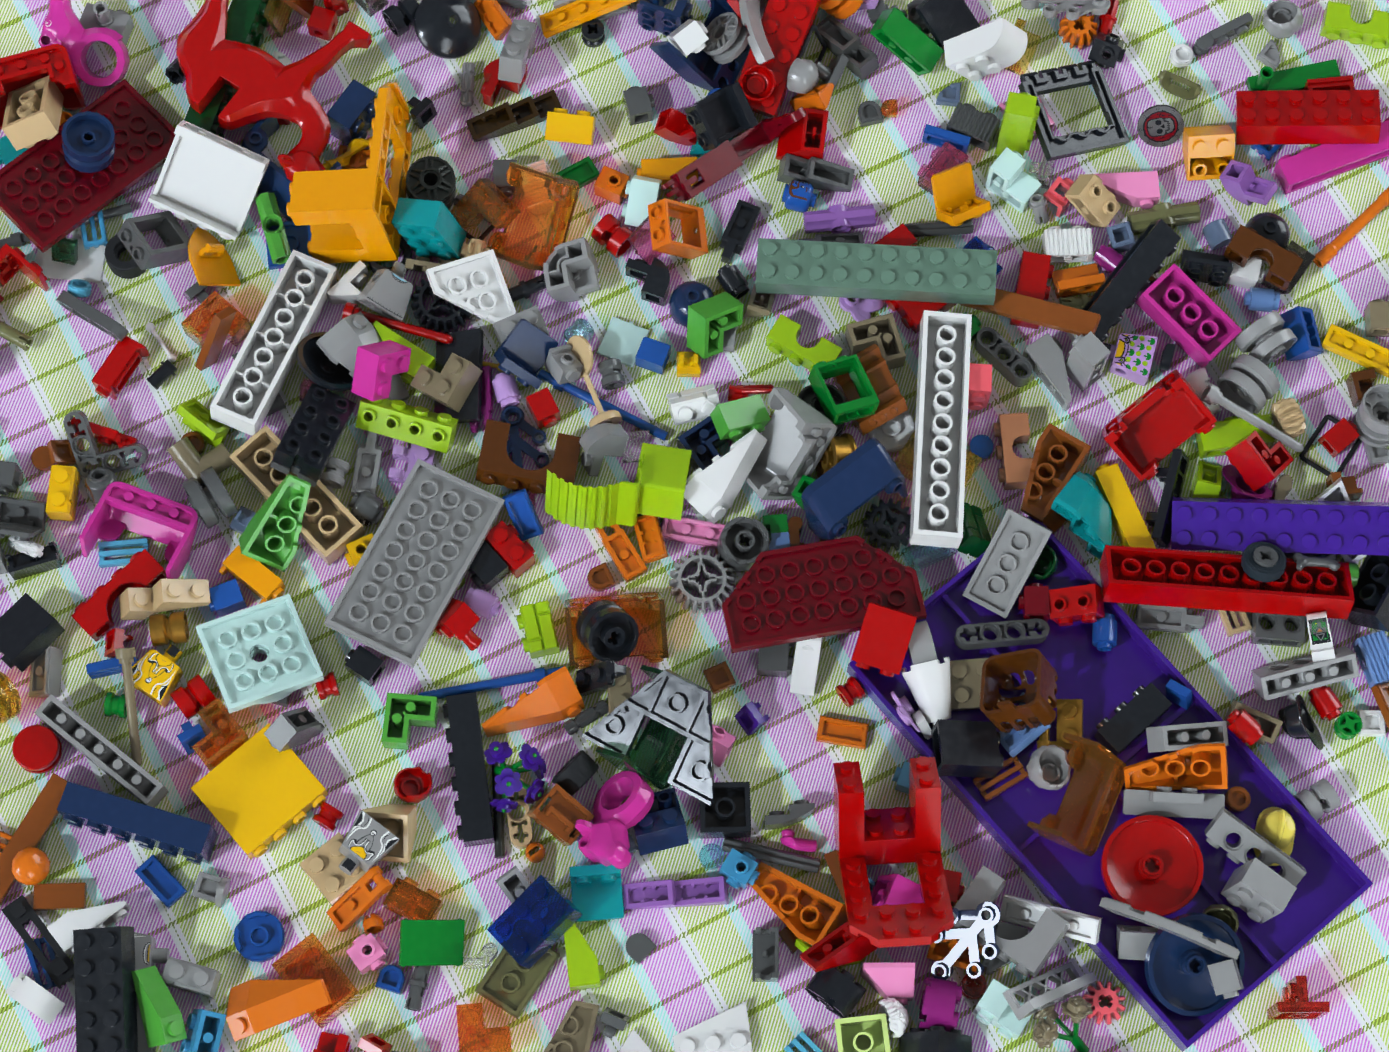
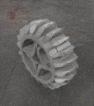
M698 549V555L695 556L694 552L690 550L688 553L689 559L682 555L680 557L681 563L675 562V570L670 571V577L673 579L669 580V586L674 587L671 590V595H678L676 598L677 604L685 601L683 604L684 610L692 606V613L694 614L697 612V608H701L703 615L706 614V608H710V611L714 613L716 611L715 604L722 608L723 600H726L727 597L729 598V593L734 591V586L731 584L735 583V577L730 576L733 573V568H724L727 566V561L719 562L721 558L720 553L712 557V550H708L707 555H703L702 549ZM697 566L698 569L695 574L683 578L690 568ZM705 566L715 569L720 576L707 572ZM701 572L705 579L704 591H702V587L699 585ZM717 585H722L716 594L707 597L708 590L716 588ZM684 587L697 591L699 598L690 595Z

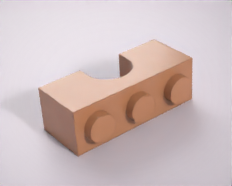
M1028 413L999 414L997 422L993 423L994 437H998L999 445H996V459L1001 460V468H998L999 483L1003 482L1004 490L1026 489L1033 458L1018 457L1013 452L1012 447L1017 444L1028 443L1030 437Z

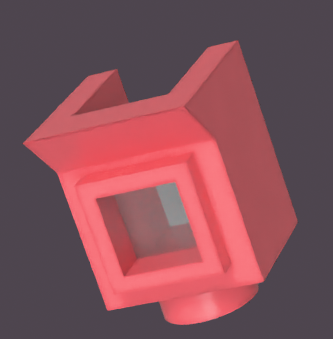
M1058 176L1047 192L1043 194L1047 199V203L1051 202L1058 207L1056 216L1059 218L1071 203L1065 197V194L1074 183L1071 179H1062L1060 176Z

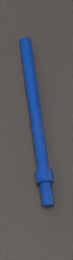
M543 369L539 371L538 376L540 379L553 385L554 389L560 392L565 391L595 406L589 392L571 383L559 385L549 372ZM599 398L604 411L617 410L620 412L623 421L663 441L666 440L669 432Z
M564 666L544 669V667L535 668L533 672L420 692L418 695L434 696L437 699L446 698V696L474 693L533 681L539 682L544 677Z

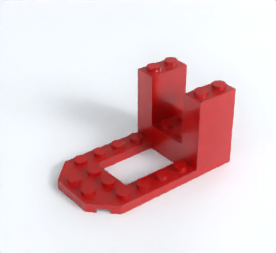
M922 756L910 758L909 807L871 808L868 810H864V788L859 761L834 763V836L849 932L857 937L863 935L869 938L870 944L878 948L931 945L938 939V934L943 930L948 931L954 926V915L941 857V783L935 757ZM915 862L923 903L873 906L866 865Z

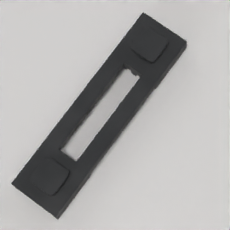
M23 895L2 909L4 915L59 989L62 988V985L65 986L66 982H70L72 978L74 979L73 962ZM29 921L35 924L57 954V957L51 962L47 960L25 930L24 925H28Z

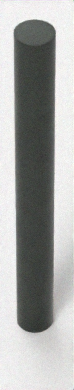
M497 762L492 765L493 799H502L503 794H498L495 791L497 783L495 782L494 778L496 775L493 771L496 766H501ZM493 807L495 858L500 859L505 858L503 812H499Z

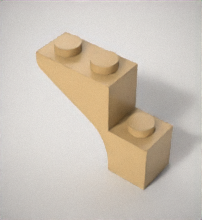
M160 579L152 588L128 587L119 596L120 620H145L150 615L160 612L207 606L211 603L209 580Z

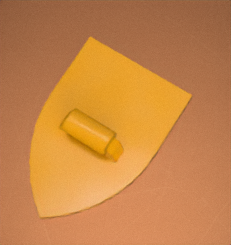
M197 227L188 242V256L199 286H240L241 283L224 245L208 231Z

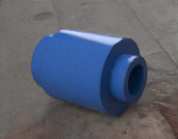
M1105 613V618H1097V622H1094L1092 625V645L1097 647L1099 651H1111L1113 647L1117 646V621L1113 614Z

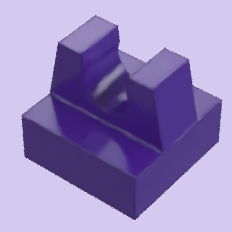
M751 701L745 704L734 716L748 736L754 734L770 719L767 714L763 716L760 713L761 705L759 702L753 703Z

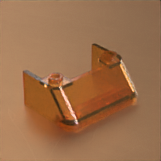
M1064 733L1063 738L1073 744L1067 757L1070 767L1074 769L1073 775L1057 815L1050 813L1041 820L1040 824L1029 821L1027 826L1048 840L1080 854L1092 856L1098 849L1124 784V767L1127 765L1099 742Z

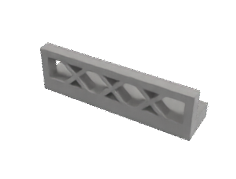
M1069 962L1010 988L1002 994L1017 1019L1021 1020L1084 991L1098 979L1093 971L1080 977L1072 962ZM1064 971L1068 973L1072 981L1068 982L1063 979ZM1048 980L1056 983V988L1048 987ZM1032 987L1040 990L1039 996L1031 994ZM1014 994L1024 998L1023 1005L1020 1006Z

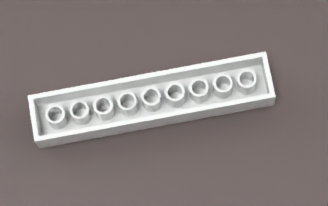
M924 310L920 321L909 542L912 545L958 549L963 538L972 314Z

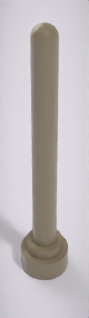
M135 647L115 649L116 659H119V664H122L131 758L141 766L142 755L132 662H134V657H136Z

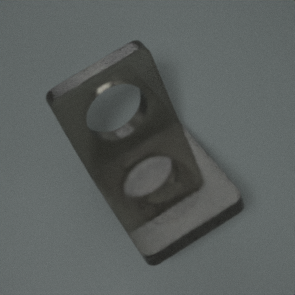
M355 0L370 17L388 4V0H365L366 4L363 0Z

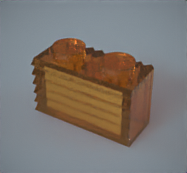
M397 877L392 889L383 902V906L404 919L435 920L443 906V902L439 899L441 895L435 891L427 889L425 892L417 888L419 884L408 877H405L404 880Z

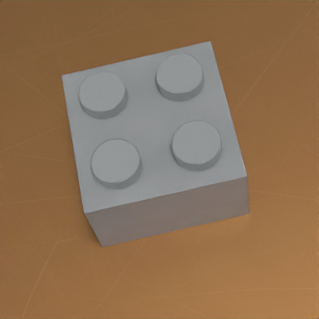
M1255 857L1233 871L1220 894L1226 897L1231 905L1245 911L1250 919L1262 924L1284 911L1297 888Z

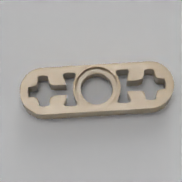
M523 787L518 792L519 799L525 798L527 795V790ZM514 794L508 797V799L514 800ZM514 800L526 812L520 819L512 817L511 812H507L509 836L514 847L525 849L533 840L531 819L527 815L529 803L526 804L522 800ZM527 822L528 824L522 825L523 833L528 835V837L524 838L523 843H519L518 839H514V836H518L517 825Z

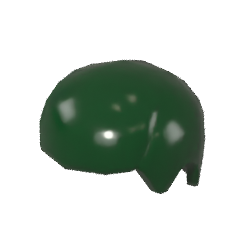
M1045 545L1029 577L1036 580H1045L1051 577L1057 570L1059 560L1056 551L1051 546Z

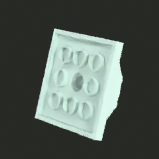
M290 594L195 626L213 677L219 687L229 714L255 704H268L279 701L292 694L295 690L324 680L323 673ZM258 653H264L267 656L262 662H257L253 659Z

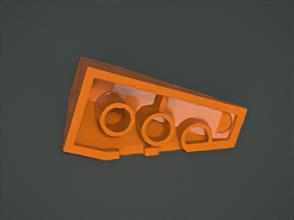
M1225 743L1197 744L1124 767L1125 789L1156 791L1157 786L1172 787V790H1182V787L1197 788V790L1228 789Z
M252 979L230 989L226 1020L234 1042L329 1005L332 1001L323 979Z

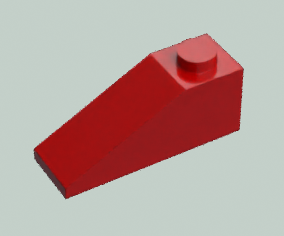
M847 921L800 954V958L815 972L860 961L878 947L870 944V939L863 935L857 937L851 934Z

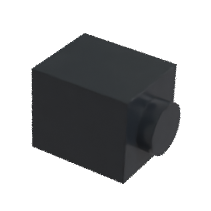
M361 645L356 650L352 649L345 658L347 671L370 687H372L386 668L383 660Z

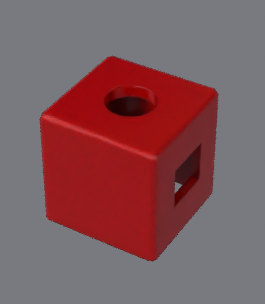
M315 5L307 23L309 35L331 41L338 25L337 13Z

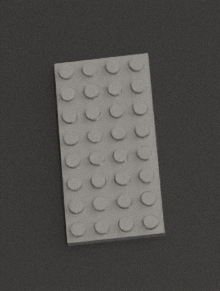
M418 459L325 619L324 625L414 668L439 620L500 514L505 500Z

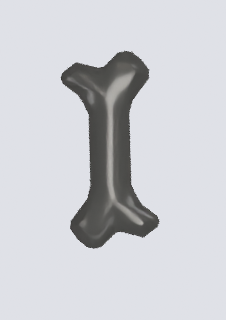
M1298 552L1292 556V560L1297 563L1296 568L1299 571L1307 566L1326 567L1337 571L1341 566L1336 561L1335 554H1330L1327 557H1308Z

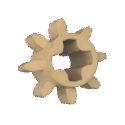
M471 238L468 244H462L460 254L461 257L465 258L490 249L486 248L487 243L485 241Z

